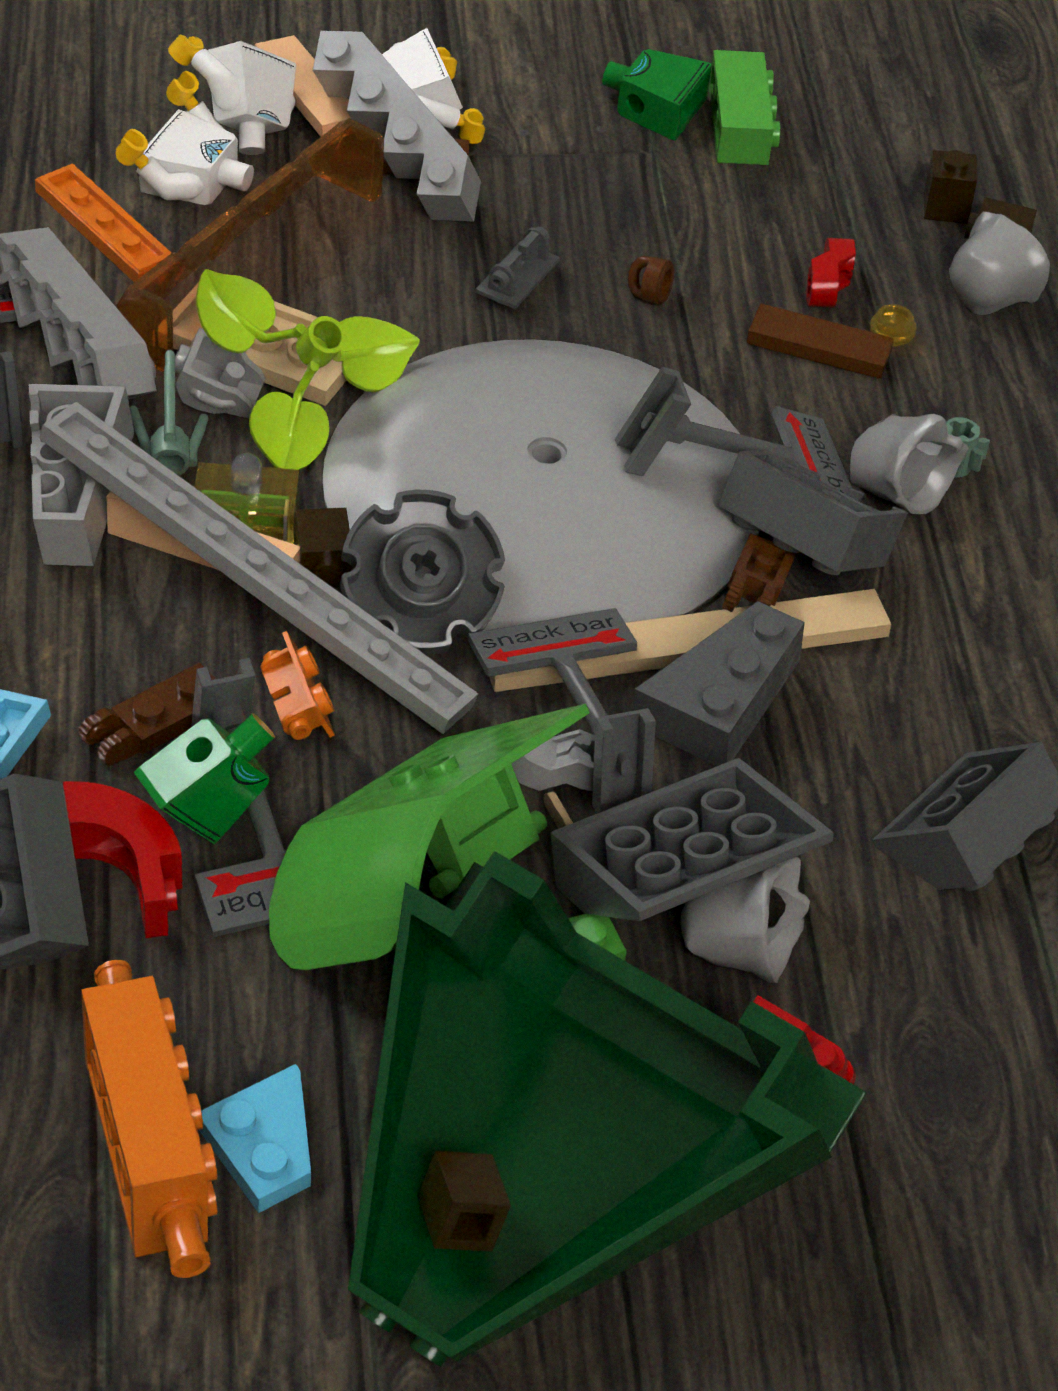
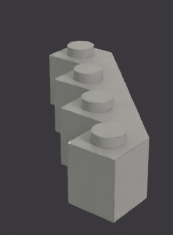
M320 31L313 72L327 96L349 97L347 112L361 137L384 138L382 154L396 178L420 179L417 196L431 220L474 221L481 180L467 153L363 32Z
M50 228L1 233L0 288L10 286L19 328L34 325L42 326L50 366L54 367L73 363L78 385L126 386L128 399L157 391L155 385L156 368L152 358L149 356L146 342Z

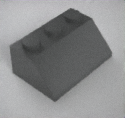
M1042 742L965 753L872 840L877 849L939 890L963 887L966 891L979 889L994 878L993 871L1004 860L1017 855L1024 849V841L1035 830L1043 828L1054 820V812L1058 809V772Z
M15 773L0 780V970L48 963L89 946L63 782Z

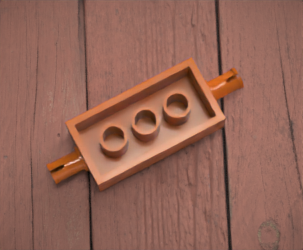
M123 960L107 961L98 966L94 972V979L98 986L81 989L85 1062L134 1256L136 1258L168 1251L172 1275L179 1278L197 1276L206 1271L211 1264L205 1242H208V1217L217 1215V1202L212 1181L217 1180V1168L211 1144H201L198 1130H203L202 1112L196 1093L187 1094L184 1081H189V1068L185 1049L182 1044L174 1046L170 1035L176 1033L172 1003L169 997L159 998L153 975L132 979V969L128 962Z

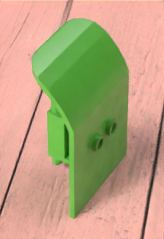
M582 704L444 737L301 825L289 844L279 867L269 905L270 939L278 956L290 968L299 970H311L377 959L396 948L405 882L419 890L426 852L438 872L429 881L430 890L436 897L444 898L457 889L474 862L484 867L494 851L510 860L540 840L538 834L546 829V818L541 812L536 810L530 813L512 763L588 715L590 712L587 705Z

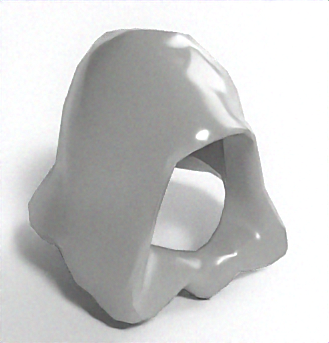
M983 211L977 217L969 239L955 254L949 268V274L953 290L963 305L975 314L986 315L1018 302L1031 304L1038 301L1048 281L1050 262L1040 242L1026 228L1016 224L1005 215Z
M891 414L874 426L869 427L855 440L850 459L851 484L883 500L898 505L908 513L927 514L939 505L969 448L962 442L960 437L948 434L946 420L940 415L927 414L918 417H900L896 414ZM930 441L939 442V443H941L942 445H937V444H934V443H932V442H930Z
M796 856L685 902L680 917L681 933L685 947L694 955L702 957L709 963L720 967L752 972L769 983H778L789 960L792 948L804 929L803 917L808 912L810 904L809 898L799 892L798 889L801 860ZM771 889H774L786 904L785 912L774 927H768Z

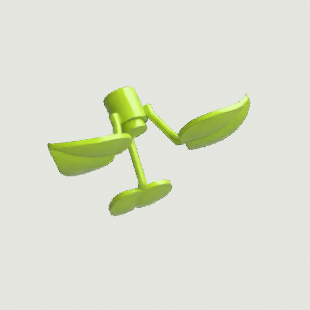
M205 269L199 279L196 294L198 317L206 335L218 347L239 354L249 350L255 339L261 343H271L295 337L298 339L296 351L300 360L307 365V370L300 380L293 398L282 392L268 393L255 403L249 417L250 433L255 444L277 470L284 473L296 472L307 467L322 452L328 440L329 420L326 411L319 404L302 401L304 392L319 368L326 366L331 360L336 362L342 361V373L350 384L364 391L377 392L387 388L401 377L410 357L420 342L418 337L394 324L363 316L346 318L341 322L329 316H321L313 320L307 328L299 323L292 329L265 333L274 324L276 310L274 300L264 287L242 276L221 274L209 269Z

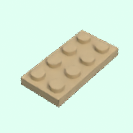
M198 283L157 327L158 343L177 350L181 343L190 347L199 327L202 328L196 305ZM274 301L276 318L274 324L265 333L292 329L299 323L307 328L318 317ZM296 337L271 343H261L255 339L253 345L246 351L248 358L262 370L266 378L264 383L293 394L307 370V365L300 360L297 354L296 343L298 339ZM331 360L329 364L319 368L304 392L303 398L326 406L347 381L342 373V361L336 362Z

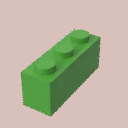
M713 51L709 93L717 163L769 165L771 147L778 148L780 122L775 121L777 97L772 95L774 73L773 70L766 69L764 52Z

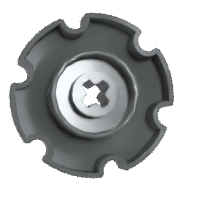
M415 489L398 492L393 503L394 508L391 510L381 509L377 504L371 505L353 524L341 554V560L349 563L353 570L342 575L340 590L343 596L423 654L434 655L449 651L452 644L451 635L461 634L468 639V633L480 632L490 622L497 610L505 588L503 583L494 579L492 573L502 569L505 555L496 532L479 511H474L470 515L459 514L455 509V496L434 490ZM422 566L428 567L431 570L423 578H419L414 574Z

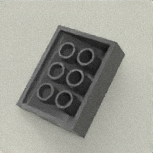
M740 758L551 832L556 888L584 914L642 921L833 842V831Z

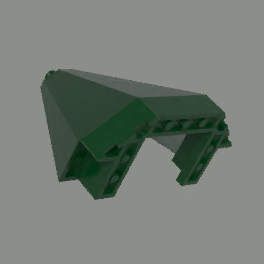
M496 851L493 852L484 867L476 862L473 863L445 906L405 882L348 1290L365 1301L358 1313L388 1333L392 1331L396 1323L416 1335L409 1346L436 1365L441 1367L447 1357L457 1362L832 1157L830 1154L867 1095V1092L818 1064L806 1033L758 1004L750 1002L738 1021L740 1029L578 934L545 880ZM435 1151L493 1155L511 1207L492 1252L434 1248L417 1196Z

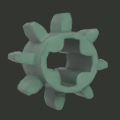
M963 417L949 419L946 421L948 434L960 437L962 442L969 448L959 465L955 477L966 476L971 470L979 472L982 459H986L990 440L979 438L980 426L972 420ZM930 441V442H932V443H934V444L942 445V444L939 443V442Z

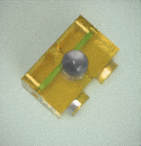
M251 453L238 455L233 460L232 465L198 462L195 488L255 532L294 544L295 512L298 510L299 470L262 467L258 457Z

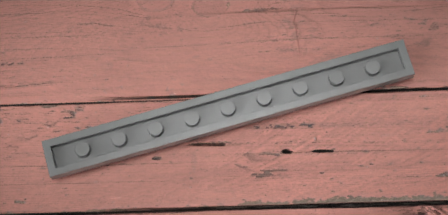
M78 402L73 403L42 425L40 440L442 734L473 708L478 696L476 691Z

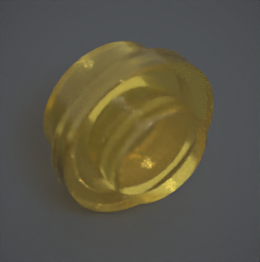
M896 304L882 306L877 314L872 317L870 323V332L894 338L893 347L911 342L915 337L917 329L912 312L906 307Z

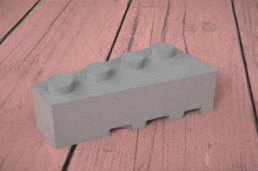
M29 384V398L31 402L29 414L32 431V444L30 446L33 464V522L43 564L94 566L107 524L106 496L110 490L40 440L42 425L73 403L78 402L132 442L134 427L126 386Z

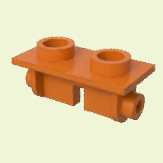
M285 631L282 634L287 648L267 652L263 657L260 667L270 694L276 700L274 705L283 731L295 740H302L307 738L313 729L322 725L329 737H332L335 734L327 715L334 712L335 709L322 683L320 682L315 685L313 679L314 676L320 674L319 667L307 645L298 649L289 633Z

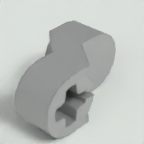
M579 729L552 737L512 763L518 782L537 791L565 783L579 789L593 791L595 735Z

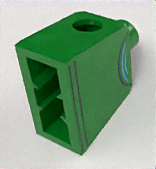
M647 49L642 51L630 67L610 61L605 68L602 84L619 91L617 111L620 116L676 141L707 100L712 63Z
M254 713L231 733L210 718L202 719L134 771V774L162 811L215 844L269 784V775L255 756L275 738V735Z

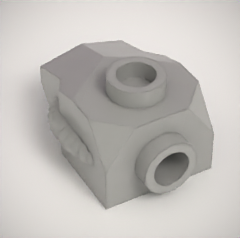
M199 327L190 347L181 343L175 355V373H177L175 390L184 404L212 414L228 413L249 419L251 410L256 403L266 378L262 370L248 358L246 352L236 354L218 347L210 340L205 331Z

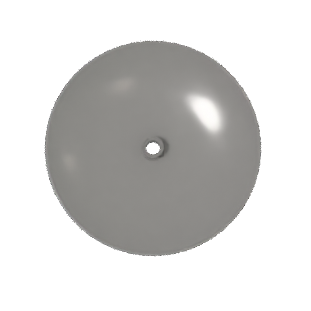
M533 339L501 340L451 348L409 363L396 382L377 392L365 391L351 405L339 421L329 441L324 459L322 484L326 508L346 507L350 529L359 516L371 505L377 504L381 509L391 510L394 508L393 503L398 492L415 489L434 490L455 496V509L459 514L470 515L474 511H479L496 532L505 555L502 569L493 572L492 576L498 582L503 583L505 588L496 612L482 631L612 608L618 610L625 623L691 614L714 599L727 587L750 533L758 536L760 530L754 531L738 525L733 521L734 514L718 506L738 456L737 453L686 440L681 444L666 441L644 476L626 472L624 465L629 459L631 452L628 448L617 446L615 438L660 369L640 360L588 345ZM684 383L691 402V406L685 415L689 417L691 422L740 434L717 407ZM422 566L414 574L419 578H423L431 570L428 567Z

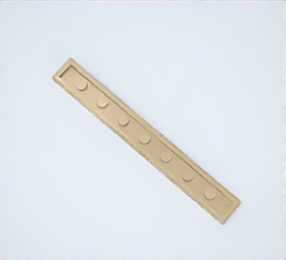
M875 589L776 602L775 606H770L805 622L802 649L889 637L891 622ZM750 606L734 608L733 612L723 609L628 622L626 625L637 641V651L576 662L586 679L662 669ZM552 666L489 677L494 692L563 683L558 671Z

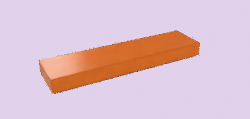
M74 164L67 165L35 179L36 193L136 285L142 286L177 270V257Z

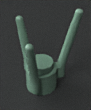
M167 350L164 367V425L156 430L150 440L138 408L130 406V412L141 449L179 476L185 473L189 467L197 466V452L209 417L207 414L199 416L190 441L182 428L175 425V353L172 350Z

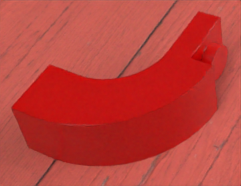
M63 782L75 859L99 860L122 870L131 879L136 888L145 938L168 935V912L178 910L176 890L182 889V852L173 829L152 806L126 791L98 783Z

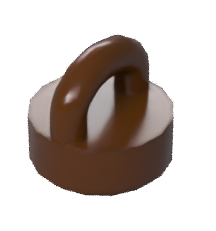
M650 256L638 257L631 264L628 272V286L633 296L644 302L661 305L667 300L674 281V265L671 260ZM643 267H646L640 286L639 275Z

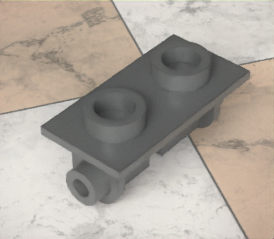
M543 227L527 229L523 235V240L499 264H495L490 269L489 275L475 289V293L516 309L560 261L559 256L548 252L550 236L547 230Z

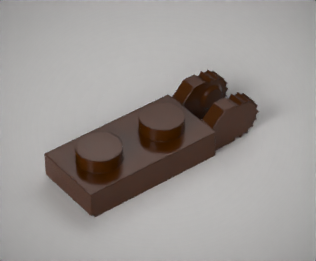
M750 533L727 587L729 590L722 608L733 612L734 608L739 605L741 597L753 603L759 601L768 606H775L796 553L783 550L774 545L772 541Z
M199 662L111 707V709L104 707L96 711L94 715L90 714L88 718L81 722V726L78 727L79 737L88 745H94L103 740L100 743V747H98V757L108 766L110 764L113 766L121 760L124 761L139 752L144 754L179 736L191 728L196 669L203 668L204 666ZM209 672L211 680H215L216 678Z

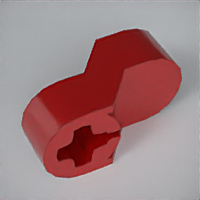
M827 237L824 253L811 259L806 288L807 306L835 308L838 291L850 286L856 256L854 239Z

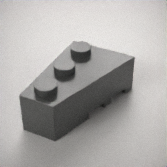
M767 450L739 451L718 503V506L734 514L733 521L750 530H763L773 536L772 543L789 552L804 553L813 558L812 565L827 574L840 575L844 571L886 566L908 512L895 506L889 511H879L863 504L861 501L865 493L850 487L847 494H844L820 481L821 474Z
M757 601L635 688L634 711L646 708L650 710L656 720V738L715 766L732 761L799 663L805 622Z

